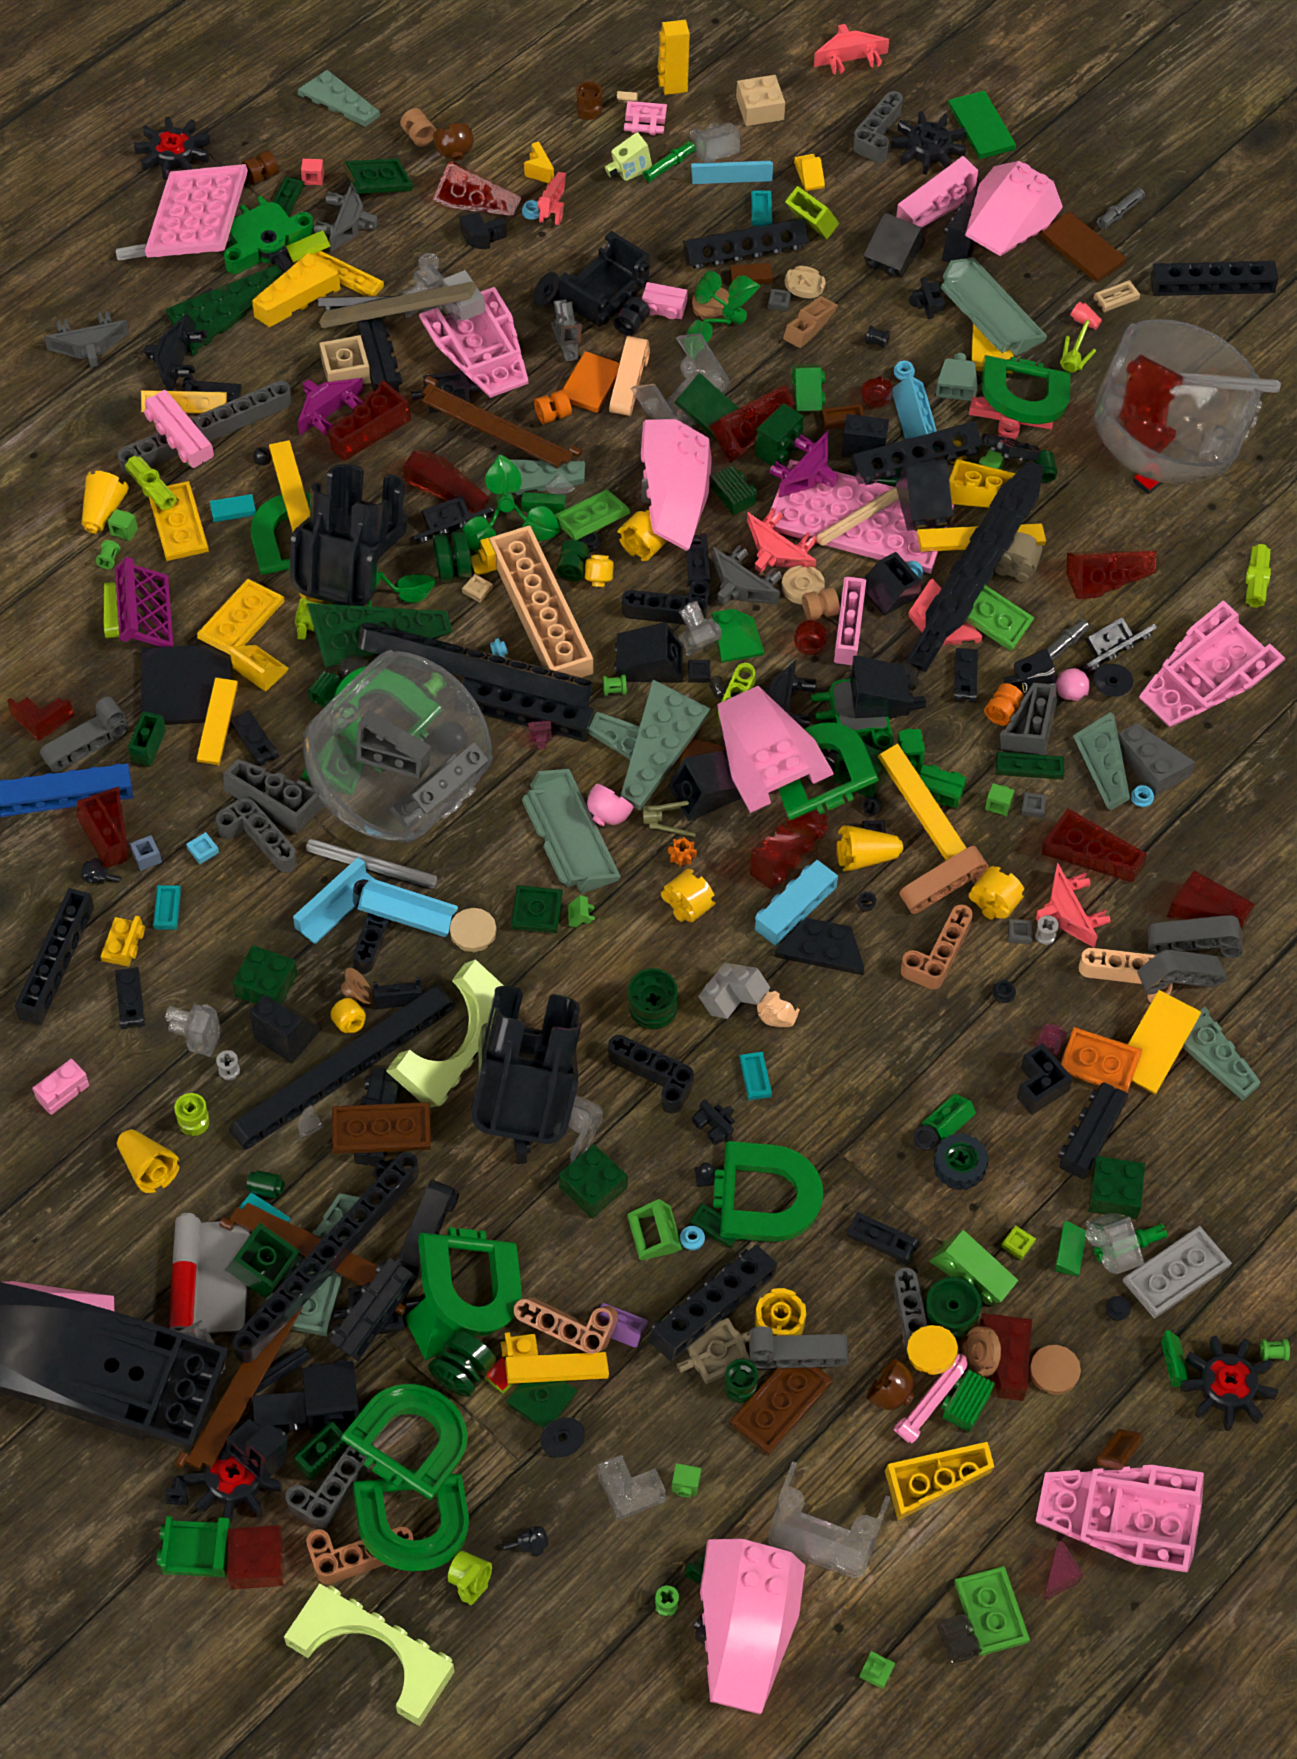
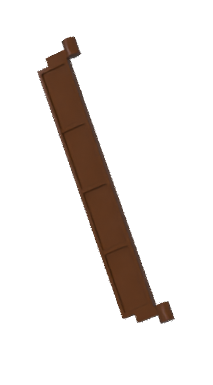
M427 376L425 379L427 386L422 392L423 396H425L422 400L424 404L543 462L559 468L562 463L567 465L573 456L580 457L582 454V450L573 445L568 451L436 387L438 380Z
M248 1202L243 1210L237 1207L230 1219L223 1217L219 1223L220 1227L228 1231H232L236 1224L252 1232L260 1222L300 1251L298 1255L306 1258L322 1240V1238ZM350 1253L336 1268L334 1273L364 1287L366 1283L373 1281L377 1275L376 1269L378 1266ZM325 1254L323 1257L329 1258L333 1254ZM409 1291L394 1312L400 1315L405 1313L407 1306L402 1303L409 1294Z
M282 1282L277 1284L272 1294L281 1286ZM303 1306L252 1362L241 1364L190 1455L180 1452L174 1462L175 1466L183 1468L186 1463L199 1470L202 1465L213 1468L227 1443V1438L234 1431L300 1315ZM276 1308L274 1312H281L284 1308ZM263 1326L261 1331L267 1329L268 1327Z

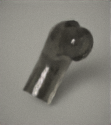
M714 676L710 679L709 686L716 698L723 699L727 689L723 679L720 676ZM738 692L733 693L731 697L736 696Z

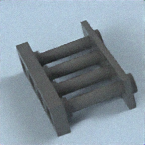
M473 742L458 756L455 754L450 756L389 809L403 827L408 825L420 813L427 814L484 765L488 758L477 744Z

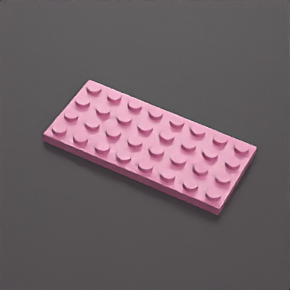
M790 459L787 468L791 470L799 462ZM833 471L838 475L837 484L833 488L818 483L814 488L779 497L778 489L771 509L775 508V515L781 512L783 518L773 527V530L800 539L809 532V540L814 536L817 538V534L893 487L877 482L871 485H865V483L858 485L855 476ZM899 499L826 544V546L878 560L897 552L906 563L908 561H916L921 564L923 572L930 574L938 551L920 552L916 535L917 531H907Z

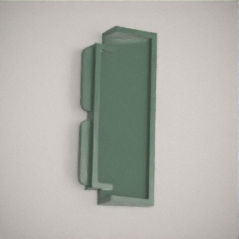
M975 258L950 261L943 275L945 281L941 285V289L1001 353L1010 350L1017 356L1046 340L1047 335Z
M570 770L538 771L530 784L532 790H529L527 795L523 796L522 802L537 834L545 840L543 847L559 881L564 883L567 888L577 885L580 894L618 881L621 876L595 822L592 820V815Z

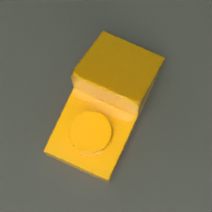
M539 141L532 143V152L529 153L530 160L524 162V175L550 184L551 179L554 178V168Z
M814 154L795 157L794 164L805 191L825 188L820 157H815Z

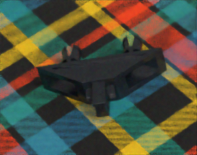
M188 313L160 337L157 345H145L143 351L148 359H153L157 363L162 381L169 391H173L178 377L194 378L191 373H195V367L193 365H182L189 343H206L203 339L207 338L206 330H194L196 324Z
M796 659L770 683V688H763L762 690L805 729L809 727L811 716L791 714L789 710L792 692L801 690L815 693L816 679L797 677L795 675Z

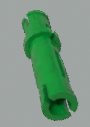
M688 140L679 148L672 149L666 157L643 171L645 180L652 182L672 166L682 163L683 159L696 151L694 144Z
M1162 1223L1145 1230L1140 1228L1134 1234L1094 1247V1256L1098 1254L1096 1260L1102 1262L1138 1247L1146 1248L1149 1243L1167 1238V1231H1162L1165 1228Z

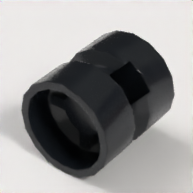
M629 297L613 318L615 328L626 336L635 335L641 324L650 314L649 306L638 297Z

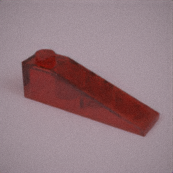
M450 161L446 166L432 200L453 209L514 216L522 197L476 172Z
M428 450L413 451L403 465L404 481L447 501L462 496L467 509L474 513L481 511L489 500V496L444 457Z
M1157 551L1067 552L1066 574L1077 599L1098 598L1106 592L1117 590L1127 583L1138 581L1156 573Z

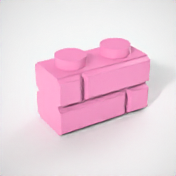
M647 282L642 300L649 306V315L666 316L668 319L676 318L682 320L687 304V290Z
M70 1059L35 1085L33 1091L37 1101L52 1115L76 1097L79 1092L89 1087V1082L85 1072L73 1059Z

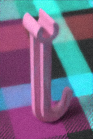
M962 1353L957 1355L955 1363L950 1369L941 1373V1376L907 1418H902L895 1425L893 1430L906 1442L911 1444L915 1442L921 1432L919 1428L965 1371L967 1358Z

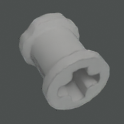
M1046 915L1038 920L1035 938L1039 943L1050 945L1054 942L1059 925L1054 917Z
M229 1050L218 1054L216 1063L219 1067L220 1077L224 1080H234L240 1074L237 1055Z

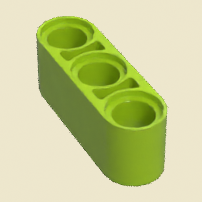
M116 582L104 583L105 638L119 637Z
M741 663L737 666L722 702L732 698L731 695L735 692L743 693L753 688L756 678L755 669L751 664ZM746 672L749 673L751 677L748 679H742L740 678V675ZM718 710V719H719V723L721 724L720 715H719V710Z

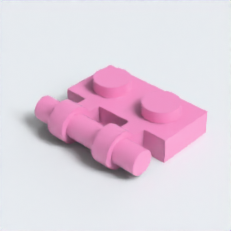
M628 101L625 121H631L632 123H625L624 131H632V134L637 132L649 133V135L664 134V126H657V124H665L667 104ZM639 122L650 123V125L639 124Z

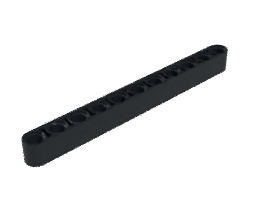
M374 623L360 624L357 647L361 650L575 706L585 707L589 705L593 683L588 679Z
M438 985L431 988L234 1121L229 1127V1132L244 1150L250 1149L449 1014L455 1007V1002L441 986Z
M401 1153L235 1335L233 1346L236 1358L239 1361L248 1363L256 1359L416 1181L419 1176L417 1157L413 1153ZM405 1166L412 1167L411 1169H403ZM390 1183H395V1184H397V1185H395V1186H393V1187L387 1186V1185L390 1184ZM373 1201H380L379 1204H371ZM359 1218L365 1219V1220L362 1221V1222H356V1221H355L356 1219H359ZM341 1236H348V1237H349L348 1239H345V1240L339 1239ZM325 1254H333L329 1258L323 1257ZM311 1271L317 1272V1273H316L315 1275H313V1276H308V1275H306L307 1273H309V1272H311ZM295 1289L300 1290V1292L297 1294L290 1293L292 1290ZM276 1308H284L281 1312H274ZM261 1326H267V1327H268L267 1329H265V1330H263V1331L257 1330V1328H259V1327H261ZM245 1344L251 1345V1347H249L248 1349L240 1348Z

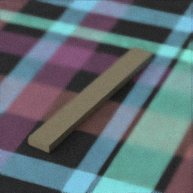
M474 281L327 310L324 312L319 323L322 328L468 300L471 299L476 285Z

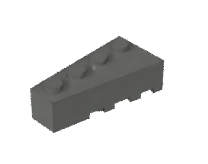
M239 759L223 773L224 791L238 799L244 797L252 799L267 817L295 834H298L325 804V789L318 786L316 789L309 787L306 782L300 780L295 782L286 779L283 774L266 772L265 768Z

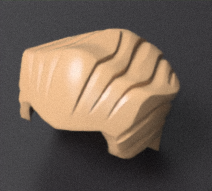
M768 991L757 1005L759 1017L765 1024L770 1026L792 1027L800 1009L797 1007L795 1011L791 1003L780 1000V994L777 991Z

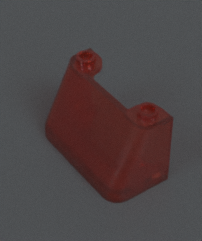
M1140 354L1134 361L1131 360L1126 368L1128 373L1123 408L1119 417L1121 418L1122 425L1144 453L1155 458L1175 439L1176 430L1166 426L1169 403L1175 398V394L1172 392L1177 385H1182L1183 376Z

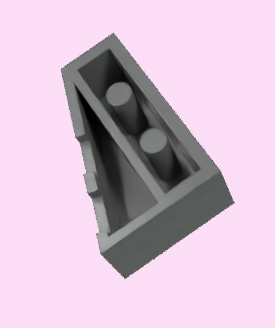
M1032 684L1021 701L1019 709L1010 718V723L1000 733L1001 750L1046 755L1057 703L1056 685Z
M368 710L358 723L356 761L420 779L430 766L431 746L371 710Z
M1136 723L1118 733L1122 757L1143 783L1151 788L1154 796L1191 777L1195 761Z

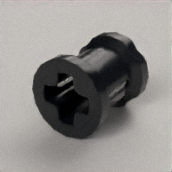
M870 325L865 343L877 344L886 349L891 332L874 329V326Z

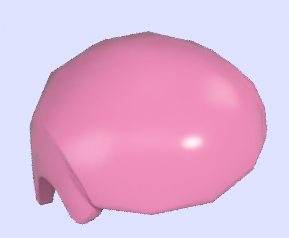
M1076 668L1066 669L1058 675L1056 691L1060 697L1065 700L1079 701L1084 695L1088 696L1089 679L1083 671Z

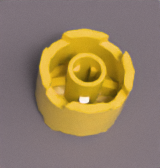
M649 510L636 512L618 530L622 537L619 541L623 548L631 556L636 554L642 557L641 561H648L667 542L666 539L653 533Z
M994 866L986 869L969 893L970 900L975 902L982 909V914L990 920H993L995 917L1000 919L1008 918L1024 897L1022 895L1024 887L1013 874L1010 873L1007 876L999 872L1000 867Z
M692 869L684 870L665 885L664 890L661 892V897L674 909V916L680 922L686 920L693 923L716 904V902L711 900L714 893L702 876L697 879L692 874L694 872Z
M785 1288L772 1289L770 1293L759 1299L755 1313V1327H770L773 1330V1336L802 1335L805 1327L806 1307L794 1291Z

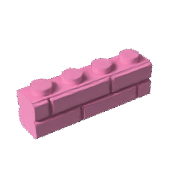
M166 390L145 400L146 410H144L146 418L150 422H155L159 434L165 435L169 446L172 449L176 448L178 450V455L183 463L188 462L191 467L195 468L202 464L203 461L206 462L213 458L212 444Z
M844 577L834 657L835 663L852 665L853 656H857L866 586L865 579Z

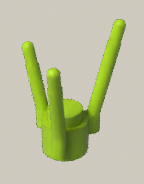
M1089 320L1085 321L1074 349L1068 352L1070 337L1066 336L1063 355L1060 361L1065 371L1071 373L1077 370L1081 371L1084 364L1096 352V349H1093L1083 360H1081V354L1078 352L1089 325Z

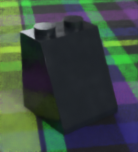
M884 212L863 255L866 265L872 269L877 270L880 268L885 270V273L892 277H896V275L903 277L925 243L922 228Z
M846 414L842 457L852 458L853 454L885 446L889 419Z
M947 460L905 464L896 483V488L907 531L927 528L938 529L949 526L953 517Z
M666 622L617 634V643H615L617 658L614 662V668L617 674L626 676V682H652L653 680L659 683L683 682V644Z
M858 655L853 656L850 684L855 718L908 716L910 706H914L913 693H909L911 676L906 674L905 665Z
M726 750L684 758L668 785L677 802H689L688 805L681 806L688 821L697 819L742 798L732 780Z
M266 995L249 1011L254 1039L291 1064L322 1030L320 1026L285 1003Z
M338 1360L334 1364L327 1365L314 1363L303 1368L306 1416L310 1434L319 1433L330 1421L340 1430H347L360 1414L354 1361Z

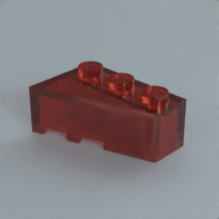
M119 786L78 800L76 818L105 868L127 861L128 844Z
M1194 870L1171 902L1167 917L1173 919L1174 917L1189 920L1235 916L1239 920L1241 930H1243L1251 917L1255 904Z
M982 1313L979 1327H989L994 1330L1001 1346L999 1365L992 1374L998 1398L1024 1401L1028 1383L1032 1319Z

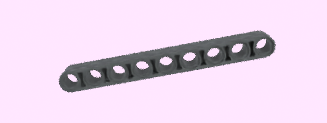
M285 381L274 382L195 416L191 420L208 441H212L288 408L292 403L290 386ZM158 432L121 448L118 451L120 469L124 474L130 475L125 469V464L134 455L140 456L149 467H152L177 456L178 450L176 448L172 449L167 442V437L160 435Z

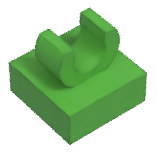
M579 895L568 905L569 926L577 928L582 923L590 924L595 920L594 916L588 914L594 910V906L588 904V897Z
M871 1651L859 1678L884 1689L895 1663Z

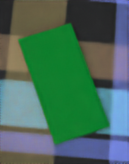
M985 90L948 101V106L960 127H964L965 136L979 159L1016 149V143Z

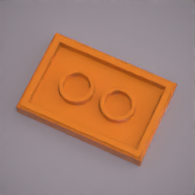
M585 351L563 388L570 404L598 413L615 384L620 363Z
M1074 1027L1060 1064L1073 1078L1097 1086L1105 1082L1114 1086L1115 1089L1118 1088L1128 1093L1142 1054V1049Z

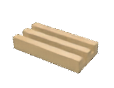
M1130 280L1094 294V300H1098L1099 307L1102 306L1103 312L1138 300L1140 297V293Z

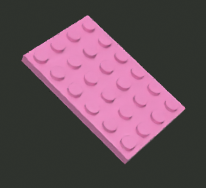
M246 164L170 172L145 248L147 258L225 250L248 172Z

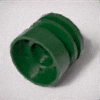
M648 968L639 971L632 977L628 985L629 1012L632 1020L648 1030H658L667 1027L674 1021L678 1013V987L674 978L668 972L659 968Z
M454 1330L443 1344L445 1351H438L435 1358L428 1364V1369L446 1388L460 1396L469 1398L475 1392V1388L481 1384L479 1376L484 1377L488 1374L496 1363V1358L488 1347L477 1338L464 1331Z

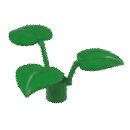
M707 271L697 284L695 298L700 304H707L713 297L724 306L722 314L725 319L705 318L703 322L696 320L691 324L686 334V346L693 357H697L698 353L707 345L712 336V325L709 322L726 323L728 325L733 322L741 325L746 320L747 312L741 306L760 287L758 283L745 275L738 276L729 287L728 293L730 296L727 298V304L715 294L722 285L720 276L714 271Z
M499 454L485 476L487 488L491 492L498 494L496 497L498 506L495 507V512L489 524L483 516H475L468 520L462 528L465 532L469 550L478 551L480 549V540L496 536L495 530L491 527L494 525L499 511L508 513L515 510L525 520L522 528L530 525L537 541L551 539L560 532L556 516L549 508L545 506L533 507L528 512V517H526L515 505L513 495L510 492H516L520 489L522 477L516 465L505 456Z
M377 568L376 586L382 579L396 593L400 592V599L406 603H418L424 600L435 584V579L429 576L407 575L398 580L397 588ZM371 600L367 603L369 607H372Z

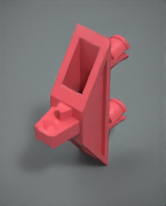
M846 24L838 25L837 35L815 52L814 67L830 64L833 74L836 75V68L840 74L845 70L842 62L865 57L868 58L872 68L874 62L879 67L882 63L879 55L888 53L889 39L860 31L849 32Z
M772 508L763 521L747 512V523L758 550L757 557H759L755 563V570L762 573L769 565L787 568L803 565V567L808 568V566L816 569L817 560L807 554L817 542L815 536L809 540L810 533L807 532L801 541L794 545L773 530V527L783 518L781 512L775 515V508Z
M1057 862L1050 902L1045 904L1043 909L1037 911L1036 920L1038 922L1043 916H1052L1058 921L1060 929L1095 948L1098 936L1093 928L1110 924V916H1105L1107 911L1105 909L1089 916L1085 914L1073 891L1090 886V879H1085L1087 873L1084 872L1067 878Z

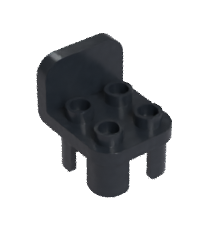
M339 464L330 468L327 473L326 494L321 493V483L314 482L311 485L310 516L293 531L291 537L290 580L293 587L299 593L315 599L347 606H365L374 597L376 592L377 561L407 531V515L403 512L405 481L401 477L387 474L384 477L382 502L379 504L362 500L364 471L357 465Z
M498 986L494 990L488 1022L482 1025L478 1040L479 1073L471 1105L472 1121L477 1129L490 1135L542 1144L557 1142L568 1130L578 1087L576 1048L582 1026L578 1022L580 1005L577 1001L567 996L552 994L548 998L542 1029L525 1027L523 1021L517 1020L523 997L522 989L514 986Z

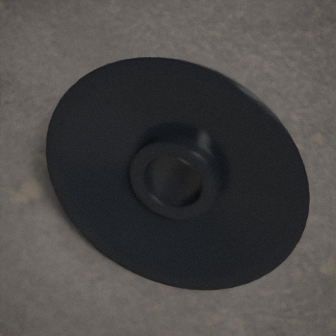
M547 273L537 283L533 294V300L536 305L553 304L554 301L559 299V276L557 273Z
M1105 664L1094 673V684L1104 695L1119 697L1128 693L1133 686L1132 674L1121 665Z
M569 1417L555 1419L544 1428L540 1438L541 1447L545 1453L553 1457L569 1456L576 1452L583 1444L585 1430L583 1425L576 1419Z

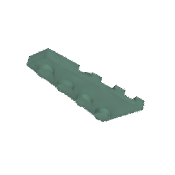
M328 70L298 89L299 96L303 98L307 96L318 105L322 103L328 106L329 110L341 112L344 114V117L365 127L380 117L378 109Z
M511 460L520 471L522 477L520 489L516 492H510L516 493V495H521L525 491L537 489V492L544 491L552 486L562 488L584 484L585 461H570L567 465L562 463L559 468H556L541 460Z
M596 712L588 728V734L631 760L640 726Z
M1110 712L1073 735L1107 808L1113 810L1128 801L1130 795L1115 716Z
M1204 1006L1200 1010L1201 1015L1182 1048L1244 1101L1260 1086L1261 1082L1244 1058H1240L1235 1051L1233 1043L1226 1039L1221 1032L1222 1028L1217 1022L1213 1021L1209 1015L1210 1012Z

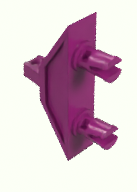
M362 378L324 382L320 386H317L309 379L303 383V391L307 395L298 420L299 436L313 426L324 436H327L326 430L331 433L334 426L325 418L345 404H348L356 413H359V408L364 410L366 403L357 397L363 392Z
M828 431L816 443L800 434V438H796L794 446L807 452L802 460L791 470L777 461L775 466L772 465L770 469V474L783 479L779 484V497L814 488L818 483L833 488L837 484L838 475L827 466Z

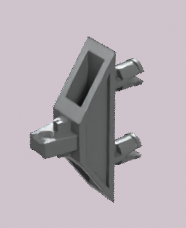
M351 182L345 195L328 191L326 204L342 207L334 224L316 221L317 225L314 227V233L324 230L325 235H330V252H333L357 236L361 229L376 230L378 219L376 215L363 211V204Z
M566 299L554 301L557 320L550 323L556 342L561 347L565 361L577 360L578 343H581L582 323L574 320L572 302H567Z
M105 311V319L101 312H99L97 318L100 325L72 331L67 319H64V327H62L60 320L56 322L58 333L44 336L47 350L80 359L88 358L90 367L99 366L97 356L106 353L129 334L127 320L112 322L110 312Z
M738 545L729 556L712 546V561L721 582L718 602L725 605L732 598H735L739 601L779 605L780 591L772 587L782 578L779 571L774 574L775 568H771L760 579L738 564L748 556L745 548L741 551V545Z

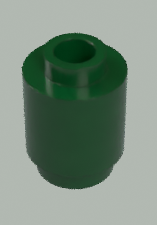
M1041 450L1039 451L1038 460H1033V462L1044 467L1041 482H1052L1056 479L1058 472L1054 454L1051 451Z
M260 1170L256 1172L251 1171L246 1184L247 1191H252L255 1195L274 1199L278 1195H282L285 1187V1181L282 1180L280 1174Z

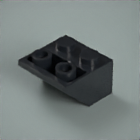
M897 552L879 560L864 577L866 580L865 594L884 616L920 596L922 580Z

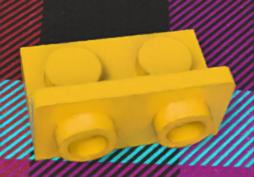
M135 915L133 921L114 918L101 954L103 962L129 967L131 960L136 958L138 951L137 943L139 939L143 938L145 926L142 925L140 916Z

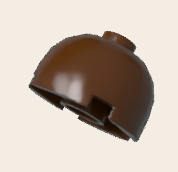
M450 124L449 129L443 131L441 127L433 134L434 144L439 154L453 161L463 159L471 151L474 143L472 129H469L467 124Z
M892 1359L881 1370L880 1373L882 1375L878 1381L876 1379L873 1381L866 1395V1399L870 1403L883 1410H894L902 1404L907 1406L914 1397V1393L911 1392L914 1387V1377L910 1369L901 1361Z

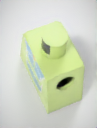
M638 132L611 151L613 162L606 165L605 170L609 177L619 173L623 180L627 181L643 174L644 170L652 166L648 145Z

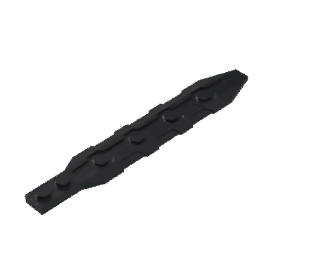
M1028 462L999 489L980 526L975 529L970 537V542L962 556L955 562L949 572L950 576L941 591L935 595L926 610V627L905 661L907 667L927 672L946 638L966 622L985 585H988L994 575V569L1004 552L1008 551L1014 541L1016 532L1038 501L1044 470L1043 465Z

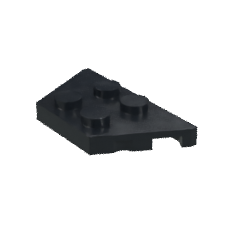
M805 918L775 951V957L859 975L864 974L862 958L852 927Z

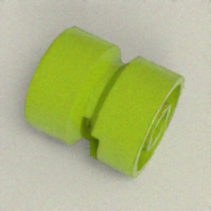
M187 1093L180 1096L174 1106L180 1130L188 1136H198L204 1133L210 1123L205 1100L202 1096L195 1093Z

